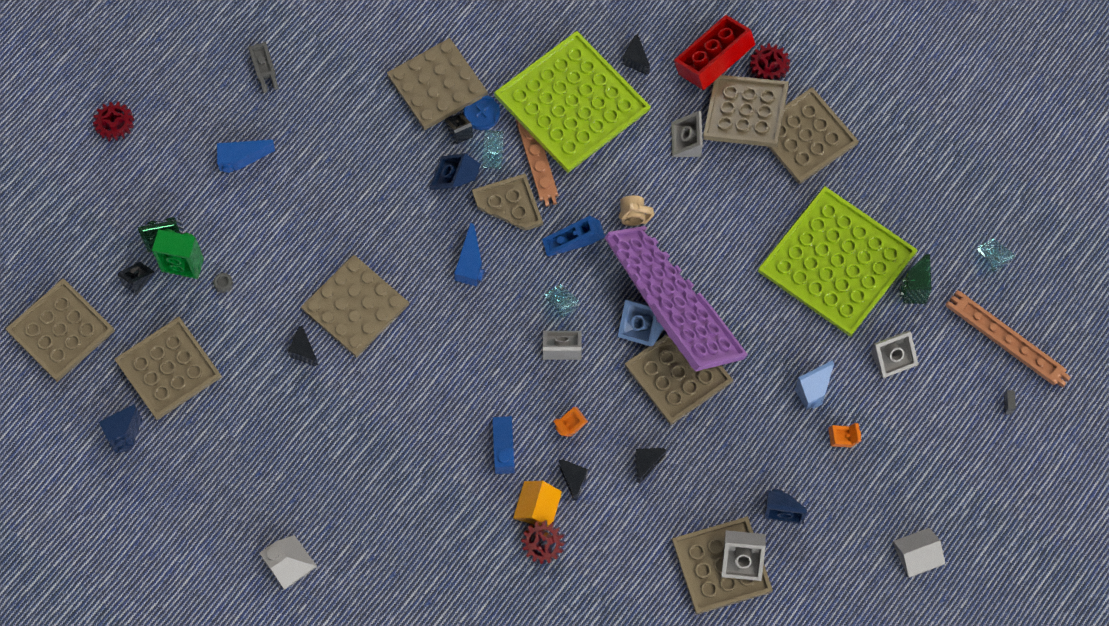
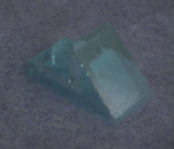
M485 130L483 168H502L504 131Z
M991 239L977 247L979 254L990 261L993 273L1008 265L1015 258L1013 252L995 239Z
M561 284L544 294L546 299L556 307L561 318H564L578 307L579 300Z

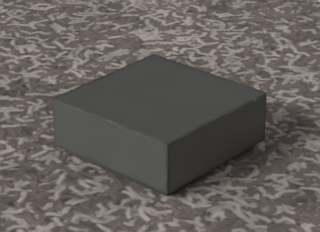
M1007 390L1004 395L1005 415H1012L1016 409L1014 390Z

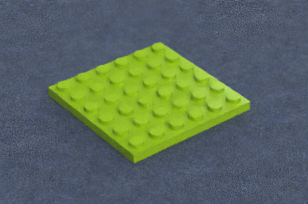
M578 31L574 32L494 92L495 98L567 173L651 109V106Z
M825 186L759 267L758 272L852 337L918 250Z

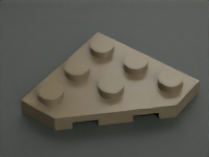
M525 173L472 190L478 210L525 231L543 226V220Z

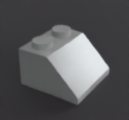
M726 530L721 577L762 581L766 534Z

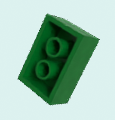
M158 229L152 252L161 272L198 279L204 257L196 237L190 233L179 234L170 229Z

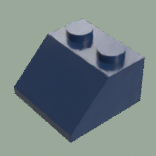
M135 404L105 418L99 424L115 453H122L134 444L143 419Z

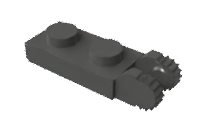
M266 42L248 47L263 93L268 92L264 79L271 78L273 88L275 90L279 89Z

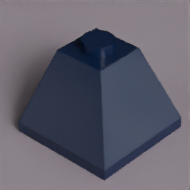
M466 153L442 156L429 189L455 188L475 181L481 164Z
M768 490L764 519L798 524L804 523L807 515V509L788 493H784L783 490Z

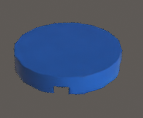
M488 95L463 109L464 116L471 122L472 128L476 130H488L494 127L500 118L499 104Z

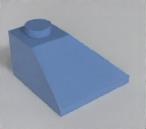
M625 300L618 337L653 346L664 328L656 320V316L647 303Z
M833 360L798 377L795 391L806 410L811 407L815 409L822 405L834 366Z

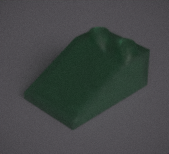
M175 217L159 222L149 221L147 224L138 227L148 252H152L158 229H170L176 233L183 234L181 220Z

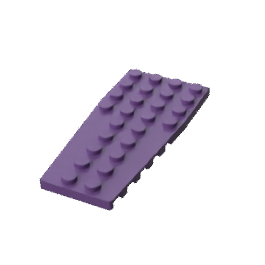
M645 226L608 232L604 237L651 308L656 316V320L662 325L667 335L673 340L678 350L684 355L689 365L695 371L746 358L748 354L701 293L696 295L691 289L694 286L689 279L685 281L680 275L682 270L678 265L672 266L668 261L670 255L666 251L662 252L658 249L656 245L659 242L655 237L651 238L645 233L647 229Z

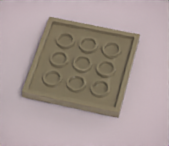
M450 38L387 72L388 78L424 131L488 95V91Z
M727 75L719 76L713 84L703 139L778 147L789 82Z
M812 87L785 105L778 147L768 148L800 185L858 145L859 141Z
M353 255L301 306V309L357 358L409 306V302L359 258Z
M64 278L6 328V331L56 382L60 381L115 332L114 328Z
M177 317L114 359L156 420H159L222 378L180 317Z
M668 335L662 337L653 346H649L624 365L670 426L733 383V379L722 365L695 371Z
M748 516L672 538L696 615L773 592L764 564L762 581L721 577L725 531L753 533Z

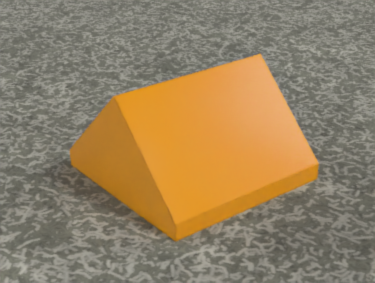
M524 481L513 519L534 525L536 521L542 524L544 520H547V525H550L554 522L562 491L544 481Z

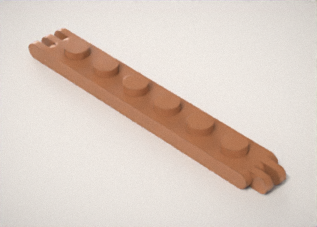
M515 118L540 201L544 200L547 207L550 206L548 199L551 198L552 204L555 205L557 204L555 197H558V192L545 149Z
M959 290L945 304L947 308L1052 385L1057 383L1059 386L1064 387L1066 385L1065 381L1068 382L1071 379L1065 373L1067 370Z

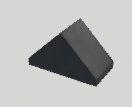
M637 34L634 35L623 55V65L647 75L650 72V64Z
M462 113L444 120L456 144L473 137L472 124Z
M138 262L118 272L117 276L124 287L138 295L155 271Z
M299 326L288 349L289 356L304 363L317 366V358L303 326Z
M636 449V477L639 484L666 457V449Z
M561 459L558 461L559 469L573 500L576 501L588 476V469Z

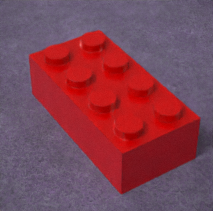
M725 15L674 59L678 74L700 89L705 90L756 45L752 31Z

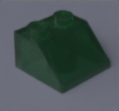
M930 254L922 257L907 272L905 279H902L899 294L900 297H903V304L927 303L932 290Z

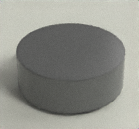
M220 273L214 278L213 283L218 292L226 293L232 289L233 280L229 274Z

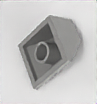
M295 535L278 540L260 552L261 558L284 590L317 568V565Z

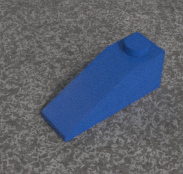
M272 139L217 143V164L219 170L230 173L244 168L274 152V141Z
M588 216L543 238L542 241L546 254L550 257L591 245L603 239L605 234L600 220Z
M470 223L454 275L457 282L477 286L478 282L483 280L485 270H482L475 226L473 223Z
M512 416L492 417L495 474L515 473Z

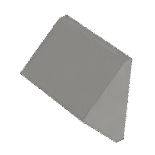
M697 111L671 122L673 157H701L703 147L701 111Z
M910 330L873 345L871 355L883 378L919 365Z
M543 331V360H581V331Z
M930 528L893 541V545L908 578L945 565L941 541Z

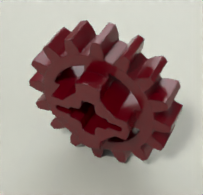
M768 43L767 48L760 45V51L755 49L754 55H751L750 67H752V74L757 73L756 78L758 79L763 77V79H776L780 81V76L785 78L786 72H789L790 59H787L789 54H783L784 48L777 49V44L771 47L770 43Z
M111 101L109 106L103 104V109H97L98 115L93 116L95 119L93 125L97 134L100 133L102 139L107 137L108 141L112 138L118 141L120 136L124 139L125 133H131L129 128H134L133 121L135 120L131 110L125 104L121 107L120 102L113 105Z
M544 520L542 524L536 521L535 527L530 524L528 526L530 531L525 530L523 533L527 538L521 540V542L526 543L522 549L529 551L526 556L532 555L533 562L540 559V564H543L546 559L548 563H551L552 557L557 559L559 557L557 553L564 551L560 546L565 545V542L561 541V538L565 535L558 533L561 528L557 527L555 529L554 522L547 525V520ZM536 532L535 540L531 541L532 534ZM540 540H546L547 544L545 545L544 543H540ZM556 542V547L554 551L551 552V545Z

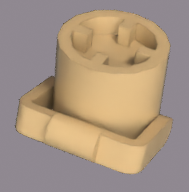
M633 195L620 199L621 212L619 219H621V223L624 225L637 226L646 224L655 215L652 207L644 206V198L641 196Z

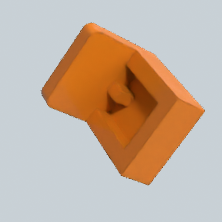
M573 407L562 418L553 421L556 425V431L561 436L572 437L588 423L577 407Z
M858 423L850 426L832 425L828 428L831 446L852 447L861 442V431Z

